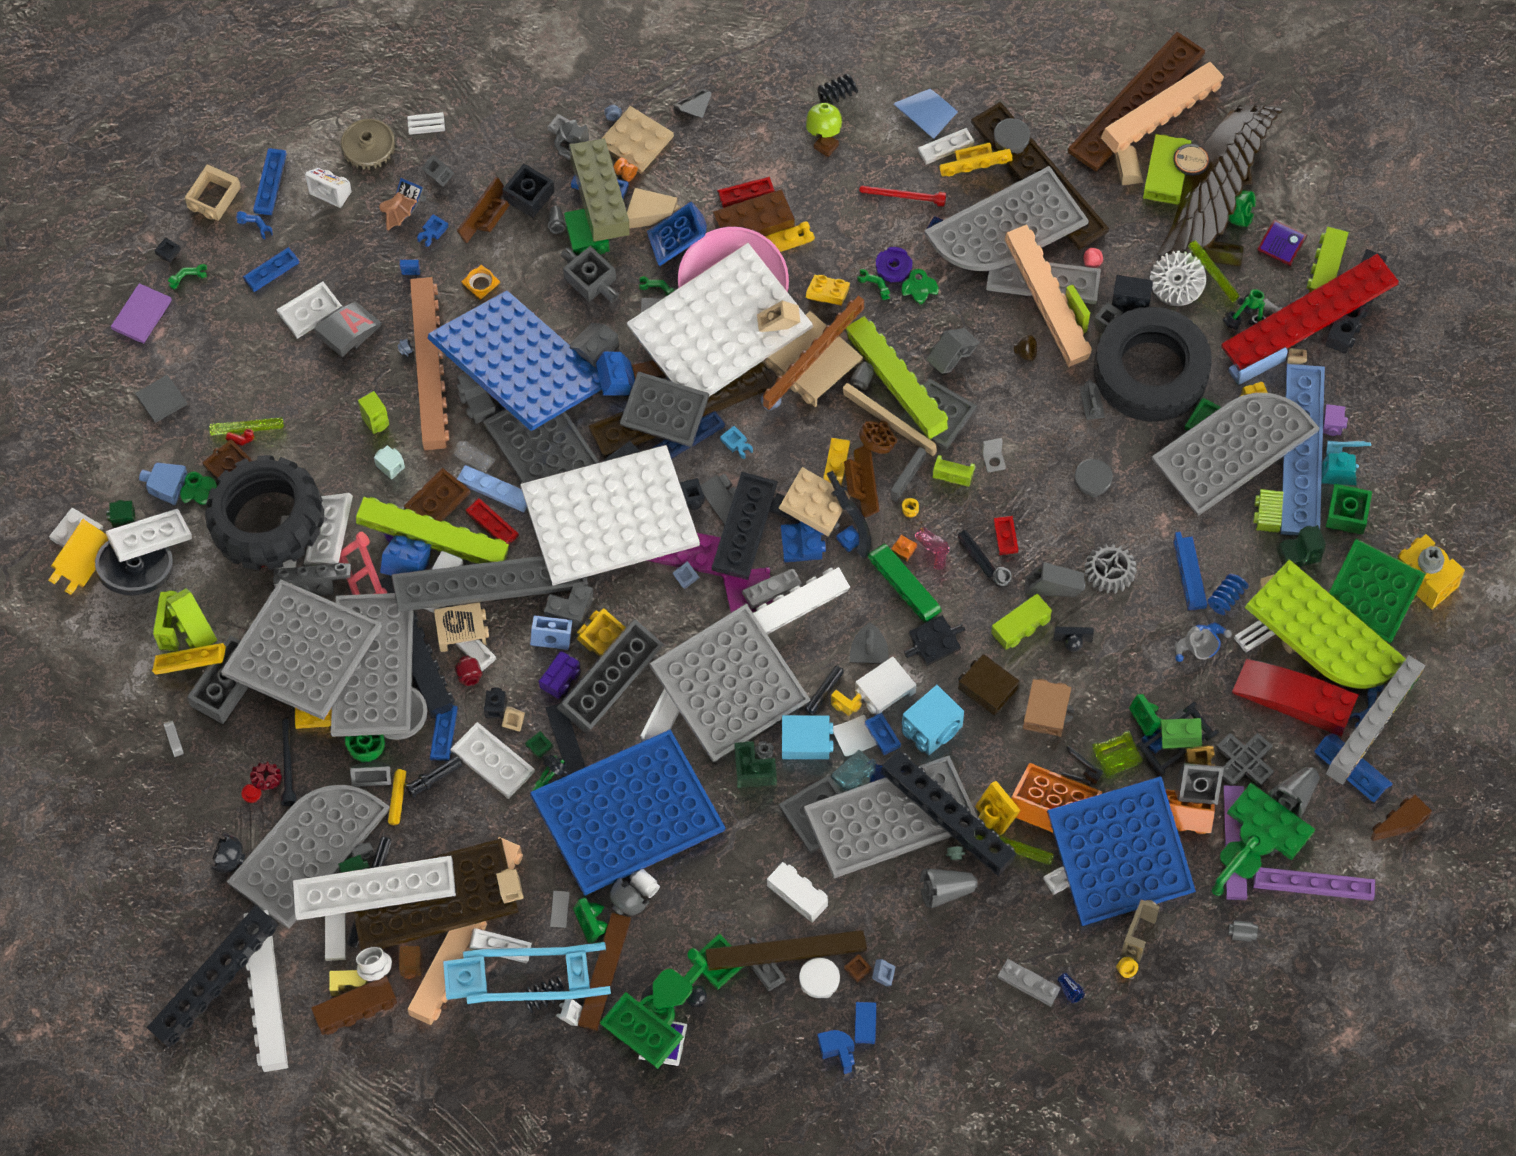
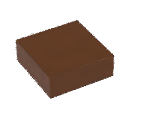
M858 954L844 966V970L858 983L872 971V967Z

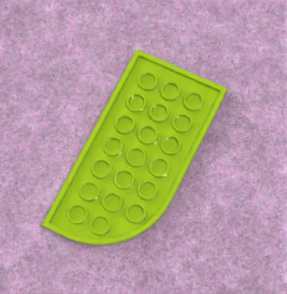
M1288 560L1245 606L1250 613L1319 672L1341 685L1359 689L1383 685L1394 677L1406 660V658L1291 560Z

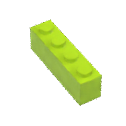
M1327 227L1326 233L1321 234L1319 243L1322 244V247L1317 248L1315 259H1318L1317 264L1313 263L1310 273L1314 276L1313 279L1309 278L1306 287L1309 293L1337 277L1349 232Z

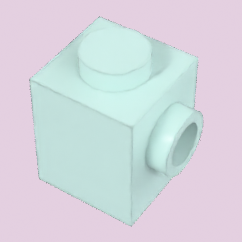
M387 445L375 454L376 467L391 480L405 468L404 460L395 448L392 450Z

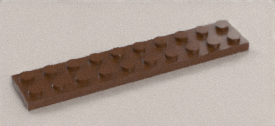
M1176 32L1070 145L1067 152L1096 172L1114 153L1101 139L1105 128L1182 80L1205 55L1206 50L1179 32Z

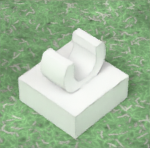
M565 999L564 1003L559 1004V1007L562 1008L561 1014H556V1016L570 1025L577 1026L583 1007L573 999Z

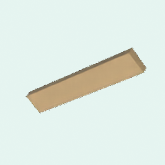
M849 383L845 384L843 387L844 396L879 420L887 422L892 429L918 447L925 449L931 456L936 454L937 448L933 441Z

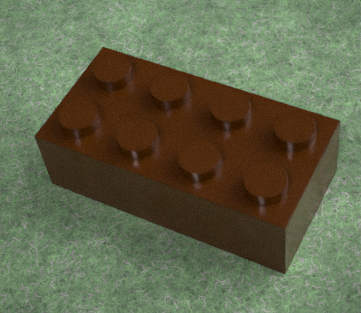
M782 189L713 212V223L716 229L741 227L753 230L763 236H768L795 227V218Z

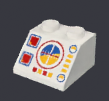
M316 168L305 174L309 194L339 208L342 207L352 192L350 182L346 178L335 176L329 170Z

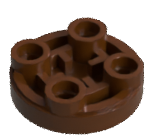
M866 421L859 431L861 442L868 449L876 453H889L897 443L896 437L889 429V424L885 421H880V423Z

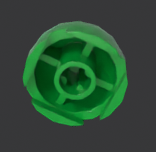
M1242 190V193L1235 197L1237 206L1234 213L1229 215L1228 220L1234 225L1248 227L1254 216L1251 210L1256 205L1254 192Z
M384 734L345 736V745L349 754L354 759L361 762H370L382 754L385 748Z

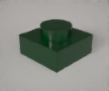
M541 731L525 743L526 747L537 759L553 748V744Z

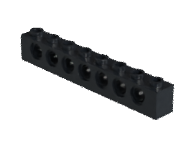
M897 750L882 765L881 774L994 874L999 876L1014 861L1016 856L1014 848L1010 844H1005L995 831H990L980 818L974 817L965 805L958 803L952 793L942 789L940 783L935 779H931L922 767L916 766L906 753H901ZM901 771H908L910 774L903 775ZM920 783L924 785V788H918L915 784ZM935 796L939 800L933 801L930 797ZM946 809H950V810H952L954 813H953V814H948V813L945 812V810H946ZM965 822L968 824V827H963L959 823ZM980 835L983 837V840H977L974 836ZM995 848L998 853H992L989 849Z
M255 905L146 1028L169 1048L176 1044L182 1033L189 1029L199 1014H202L207 1009L208 1004L220 995L223 987L234 979L239 969L244 967L248 963L249 958L261 949L264 941L275 933L279 925L261 908ZM259 928L258 932L252 935L253 931ZM245 943L244 947L239 950L240 945ZM228 959H231V962L228 965H225L226 961ZM217 974L216 979L211 981L212 977ZM204 989L203 993L198 996L199 991ZM190 1005L189 1009L184 1012V1008ZM176 1020L175 1025L170 1027V1024Z

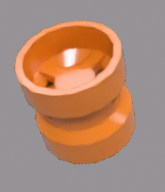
M623 157L619 158L613 166L615 174L621 175L622 179L627 182L634 178L638 170L637 166L629 164Z

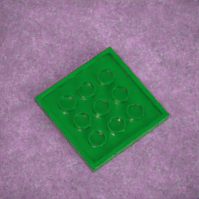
M1355 539L1329 594L1382 639L1392 643L1426 573Z

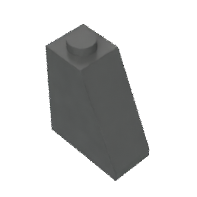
M1045 562L1025 576V594L1076 597L1084 591L1086 585L1084 573Z

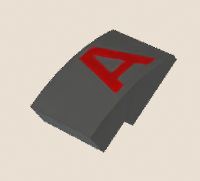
M353 302L328 316L314 330L318 338L343 357L353 347H359L382 326V323L357 302Z

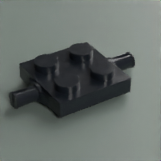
M941 615L909 631L908 634L913 642V647L904 651L907 659L918 654L926 666H929L961 650L956 635L965 631V627L961 623L951 628L944 616Z

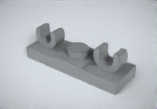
M791 569L743 590L742 594L752 609L773 600L779 595L789 593L792 588L798 585L801 587L802 583L795 570Z
M1007 959L998 974L999 979L1050 1007L1061 990L1059 986Z

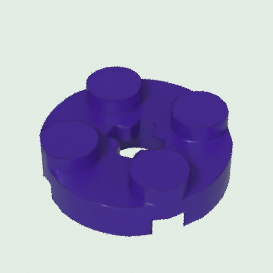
M889 247L886 251H881L876 258L877 275L888 282H904L912 271V259L908 252L899 247ZM893 262H897V265H898V266H897V267H891L889 264H893Z

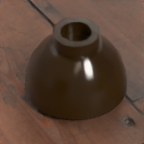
M1032 335L1023 337L1018 343L1014 344V353L1019 354L1024 360L1033 361L1037 355L1036 339Z

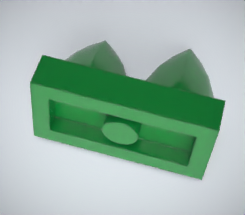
M1137 694L1129 709L1146 736H1153L1156 729L1161 728V720H1163L1155 714L1159 707L1148 702L1143 694Z
M586 898L578 900L573 911L587 942L592 943L606 932L608 924L595 919L603 911L604 906L588 902Z

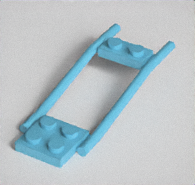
M605 942L570 947L464 951V959L443 961L446 998L449 1000L467 997V1004L487 1001L564 1000L611 994L610 986L590 989L586 952L606 950ZM566 955L569 991L487 993L484 957Z

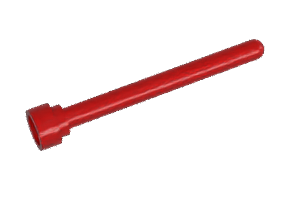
M870 186L859 187L861 193L930 201L937 204V206L945 207L946 192H939L933 195Z

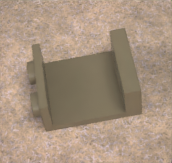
M1141 899L1125 938L1121 952L1122 956L1132 957L1135 961L1140 962L1146 942L1133 937L1140 918L1154 924L1156 923L1160 906H1157L1155 902Z

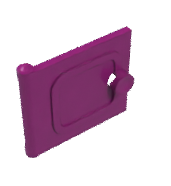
M769 567L752 569L749 580L722 573L730 614L745 604L751 608L742 592L751 586L769 579ZM770 600L766 602L767 606L773 603L774 601ZM750 609L752 613L757 612L756 609Z

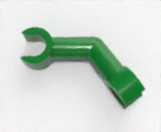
M200 264L197 267L182 268L175 276L172 275L168 279V282H170L168 286L176 289L180 284V280L185 275H198L200 278H206V272L200 271L207 270V265Z
M860 269V274L864 275V277L857 276V281L860 283L867 281L876 283L880 289L882 300L890 299V291L886 287L883 278L868 274V271L865 269Z
M645 276L639 278L641 283H646L639 285L640 290H647L649 287H661L666 296L675 291L664 280H649Z

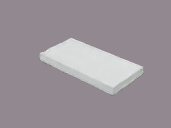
M350 493L321 496L324 508V522L322 527H318L320 534L313 546L307 547L304 561L305 566L339 563L353 495Z
M178 508L106 531V536L119 562L192 539V534Z
M478 722L451 748V752L508 799L535 772L532 766Z

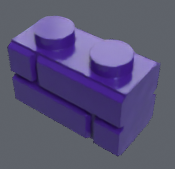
M560 651L539 680L540 688L558 699L562 694L566 695L570 689L571 681L573 679L576 680L581 673L580 662Z

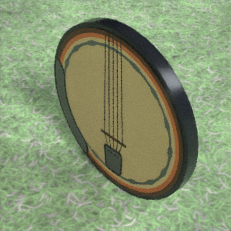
M1185 144L1175 151L1173 162L1178 171L1194 176L1207 170L1210 156L1200 145Z

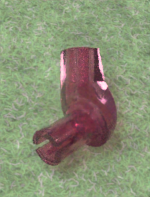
M925 527L920 528L916 532L915 538L927 550L935 553L934 568L937 570L946 569V555L950 551L948 543Z

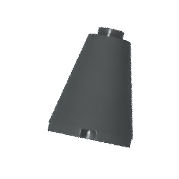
M1304 767L1275 786L1270 791L1269 796L1300 818L1304 814L1320 780L1319 774L1312 767Z
M927 868L923 869L920 874V882L924 883V888L920 889L925 906L929 908L938 907L973 893L975 888H977V878L971 872Z

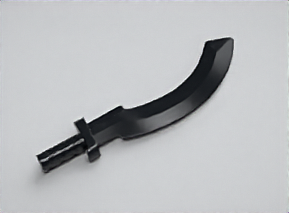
M830 471L826 475L835 490L831 494L833 497H837L841 508L846 510L855 522L859 533L857 552L866 559L871 548V534L868 524L859 508L852 500L848 499L845 493L848 490L846 485L841 487L834 472Z

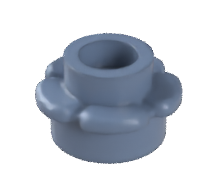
M609 105L605 108L604 113L609 121H616L620 118L622 110L616 105Z
M401 339L398 349L402 355L409 356L413 352V348L408 339Z

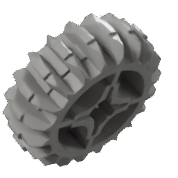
M1114 543L1111 547L1105 544L1103 549L1098 546L1096 551L1092 550L1091 556L1088 555L1086 559L1085 575L1088 576V582H1093V588L1099 586L1100 592L1103 589H1106L1107 594L1110 590H1113L1115 594L1118 589L1123 592L1125 586L1129 588L1131 582L1134 581V575L1137 572L1135 568L1136 561H1133V555H1128V549L1122 551V546L1115 548ZM1118 561H1120L1124 565L1125 569H1123V566L1118 564ZM1096 568L1103 573V577L1097 572Z

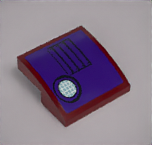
M1274 219L1257 251L1291 267L1308 235Z

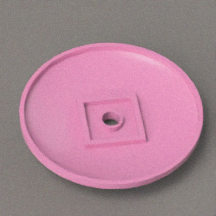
M725 227L706 233L703 238L688 248L680 263L678 288L747 243L750 244L787 292L789 275L782 254L769 239L750 229Z

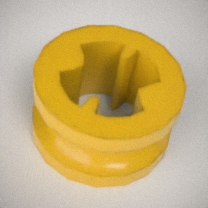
M913 498L905 499L902 503L903 514L907 517L916 516L919 512L918 501ZM907 505H911V507H913V510L907 508Z

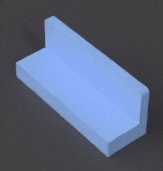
M1284 348L1241 371L1235 365L1229 367L1228 371L1236 383L1240 385L1286 361L1288 350Z

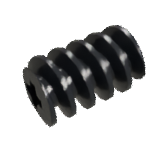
M844 74L843 78L839 76L837 80L833 79L830 83L826 82L824 86L820 85L817 89L820 102L826 103L828 101L831 105H833V99L837 103L839 102V96L842 99H846L845 93L850 97L852 96V90L856 94L858 93L857 85L849 74Z
M556 976V983L552 979H548V986L541 982V989L536 984L533 985V992L565 991L559 976ZM529 987L526 988V992H532ZM524 1000L530 1013H533V1006L541 1010V1003L547 1008L549 1001ZM550 1000L553 1004H556V1000Z

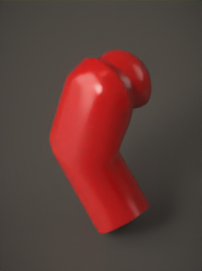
M246 429L243 432L244 434L241 435L228 432L226 440H232L235 444L242 446L252 442L254 432L251 429Z

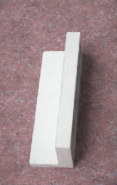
M665 689L641 734V742L670 730L680 712Z

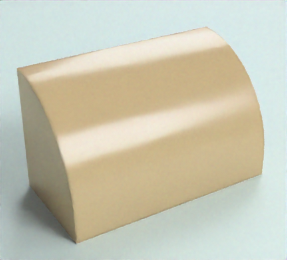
M1129 145L1124 151L1119 150L1116 152L1115 158L1122 186L1143 183L1136 149Z

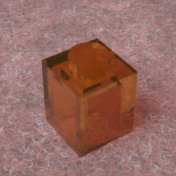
M400 946L399 971L401 976L405 978L421 976L422 952L420 946Z

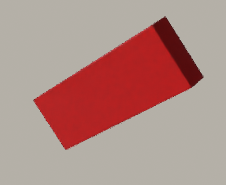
M770 176L717 190L722 208L775 192Z
M480 498L465 510L466 514L494 539H501L510 545L519 536L516 530Z

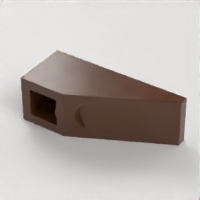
M1416 795L1410 799L1407 797L1400 803V808L1397 811L1393 809L1386 816L1387 820L1383 823L1378 822L1372 828L1373 833L1370 839L1376 841L1415 831L1429 819L1432 810Z

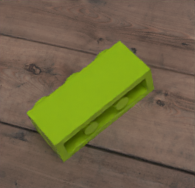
M187 588L166 600L169 604L167 609L172 617L175 616L178 622L176 625L181 633L184 632L187 638L185 641L190 649L209 646L218 641L192 593Z
M1036 594L993 624L991 634L1005 650L1009 647L1013 648L1020 643L1023 637L1031 636L1040 625L1045 626L1051 620L1052 610Z

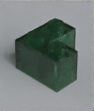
M1318 525L1313 527L1306 526L1300 530L1298 539L1282 541L1279 544L1277 553L1283 566L1288 560H1291L1300 568L1321 562L1326 543Z
M754 741L734 743L737 788L777 785L775 758L755 759Z

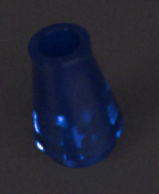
M1067 973L1058 977L1057 981L1060 983L1068 1001L1077 1003L1083 999L1085 992L1081 985Z

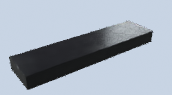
M559 704L546 707V712L561 758L567 763L568 776L586 766L571 721L556 708Z

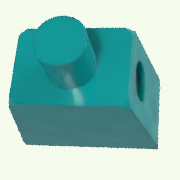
M1346 452L1339 454L1329 453L1322 462L1321 484L1356 486V455Z

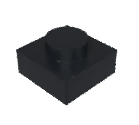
M165 237L154 251L156 255L170 263L180 252L181 248L178 244Z

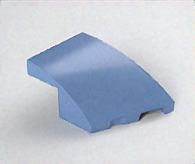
M931 89L893 104L933 139L958 112Z

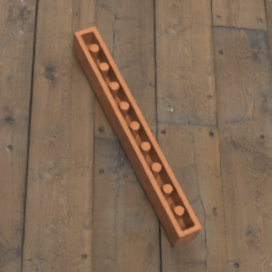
M432 277L410 279L422 443L424 450L447 448L446 441L450 440L449 430H445V425L448 424L447 413H444L443 409L447 408L446 397L442 396V392H446L445 380L441 381V375H444V366L440 364V359H443V352L427 339L430 332L437 329V327H441L440 316H436V311H439V302L435 300V295H438L437 284H433Z

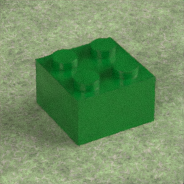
M1334 484L1326 527L1363 535L1367 525L1372 491Z

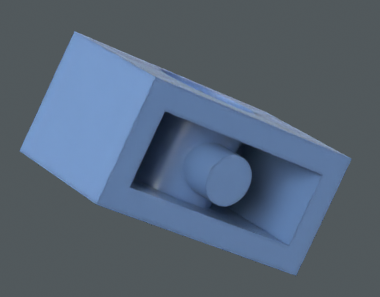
M534 615L530 645L569 650L572 620Z

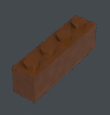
M385 976L313 1006L311 1009L321 1034L329 1035L335 1033L340 1027L351 1026L359 1019H367L374 1016L378 1011H386L393 1008L397 1004V1000L389 980Z

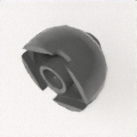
M620 877L610 891V900L614 904L612 908L620 915L623 913L629 916L639 914L650 902L647 898L645 900L641 898L642 894L626 880L623 882Z

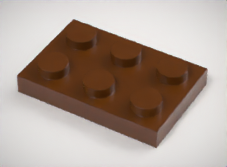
M442 468L404 505V510L410 509L418 515H428L434 520L441 522L471 492L469 488Z

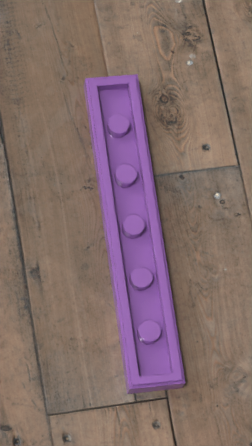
M1224 786L1225 847L1229 842L1240 841L1242 824L1229 816L1227 812L1244 792V786ZM1234 872L1226 882V899L1246 900L1247 879L1240 877Z
M1260 867L1254 875L1253 888L1373 901L1375 879Z

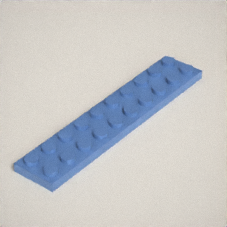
M1287 364L1285 398L1292 400L1303 408L1320 429L1313 436L1283 456L1281 534L1319 537L1325 373V367Z

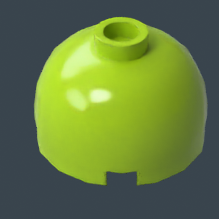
M820 103L809 110L806 128L812 135L816 136V133L822 134V137L826 138L840 132L842 116L834 105Z

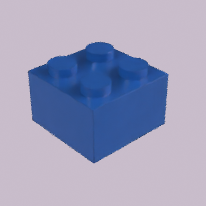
M395 535L382 553L380 573L392 576V574L424 571L429 565L431 544Z

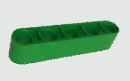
M885 543L868 554L871 563L924 623H927L942 612L937 601Z

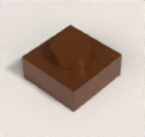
M821 136L815 142L814 149L829 157L839 146V141L833 137L825 138Z

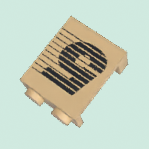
M480 602L434 609L441 652L448 651V644L482 639V643L487 645L486 638L489 637L488 626L483 624V621L487 620L485 609H481Z

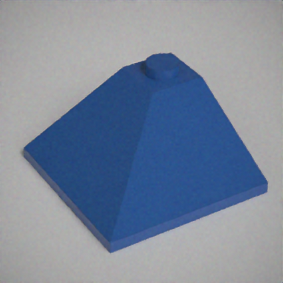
M692 201L647 231L659 266L705 236L707 229L705 218Z

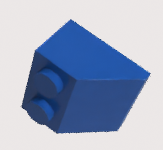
M603 352L596 362L603 395H630L635 382L631 361L621 352Z

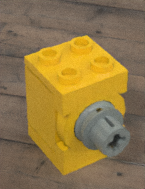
M1427 534L1422 538L1417 537L1411 543V547L1408 550L1403 549L1397 556L1398 560L1426 573L1416 595L1430 609H1434L1459 587L1465 572L1453 558L1449 560L1445 551L1435 546V542Z

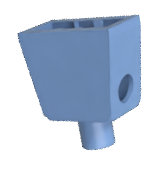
M156 463L152 472L142 470L139 480L147 482L146 487L149 494L172 505H176L180 496V490L185 484V477L188 473L186 467L182 465Z

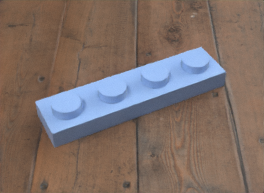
M465 465L457 478L467 488L522 512L527 508L522 489Z

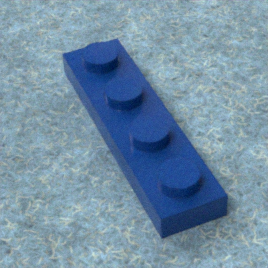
M268 148L253 208L255 214L271 216L273 214L287 156L286 150Z

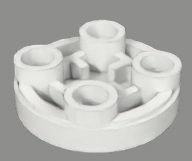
M814 958L807 961L799 974L801 989L814 998L831 997L840 982L838 968L832 961L825 958Z

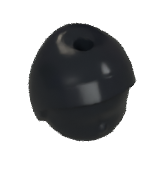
M702 985L692 986V992L686 999L687 1003L692 1007H701L705 1004L707 993Z

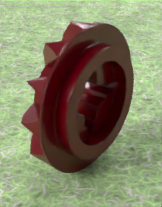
M268 761L263 764L259 762L256 767L253 766L250 773L252 784L261 790H270L277 787L282 779L281 769H278L276 764H269ZM267 771V772H268V776H267L266 781H265L264 778H263V777H264L263 775H264V772Z

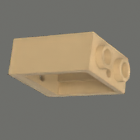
M207 164L185 196L187 207L193 212L202 213L208 219L213 218L219 221L241 188L239 179ZM210 181L228 189L216 208L197 201Z

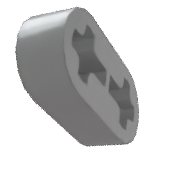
M174 722L164 723L174 757L183 755L184 752Z

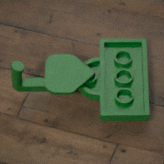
M1250 783L1227 812L1229 816L1242 824L1240 841L1229 842L1222 850L1220 860L1226 868L1216 879L1212 887V893L1216 896L1222 895L1224 884L1234 872L1244 879L1252 878L1261 867L1260 855L1269 854L1274 849L1292 860L1316 829Z
M694 948L688 951L687 956L696 963L684 977L673 969L662 971L653 982L652 995L638 1002L625 992L600 1022L605 1029L657 1069L684 1038L671 1027L675 1017L674 1006L685 1002L692 992V984L707 967V961Z

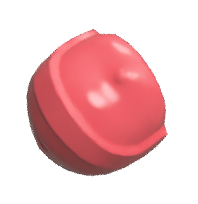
M1097 248L1086 250L1083 258L1085 266L1091 268L1099 267L1103 262L1102 252Z

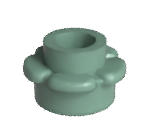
M963 847L947 848L948 854L946 856L950 857V860H961L962 856L965 855Z

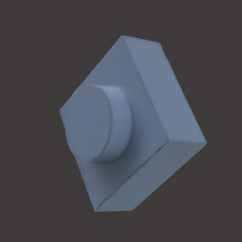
M686 562L673 572V575L684 589L700 578L689 562Z
M883 959L876 960L872 979L884 986H891L895 966Z

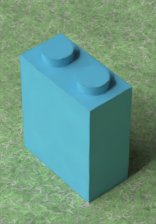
M782 715V759H829V752H833V741H829V734H833V723H829V716Z

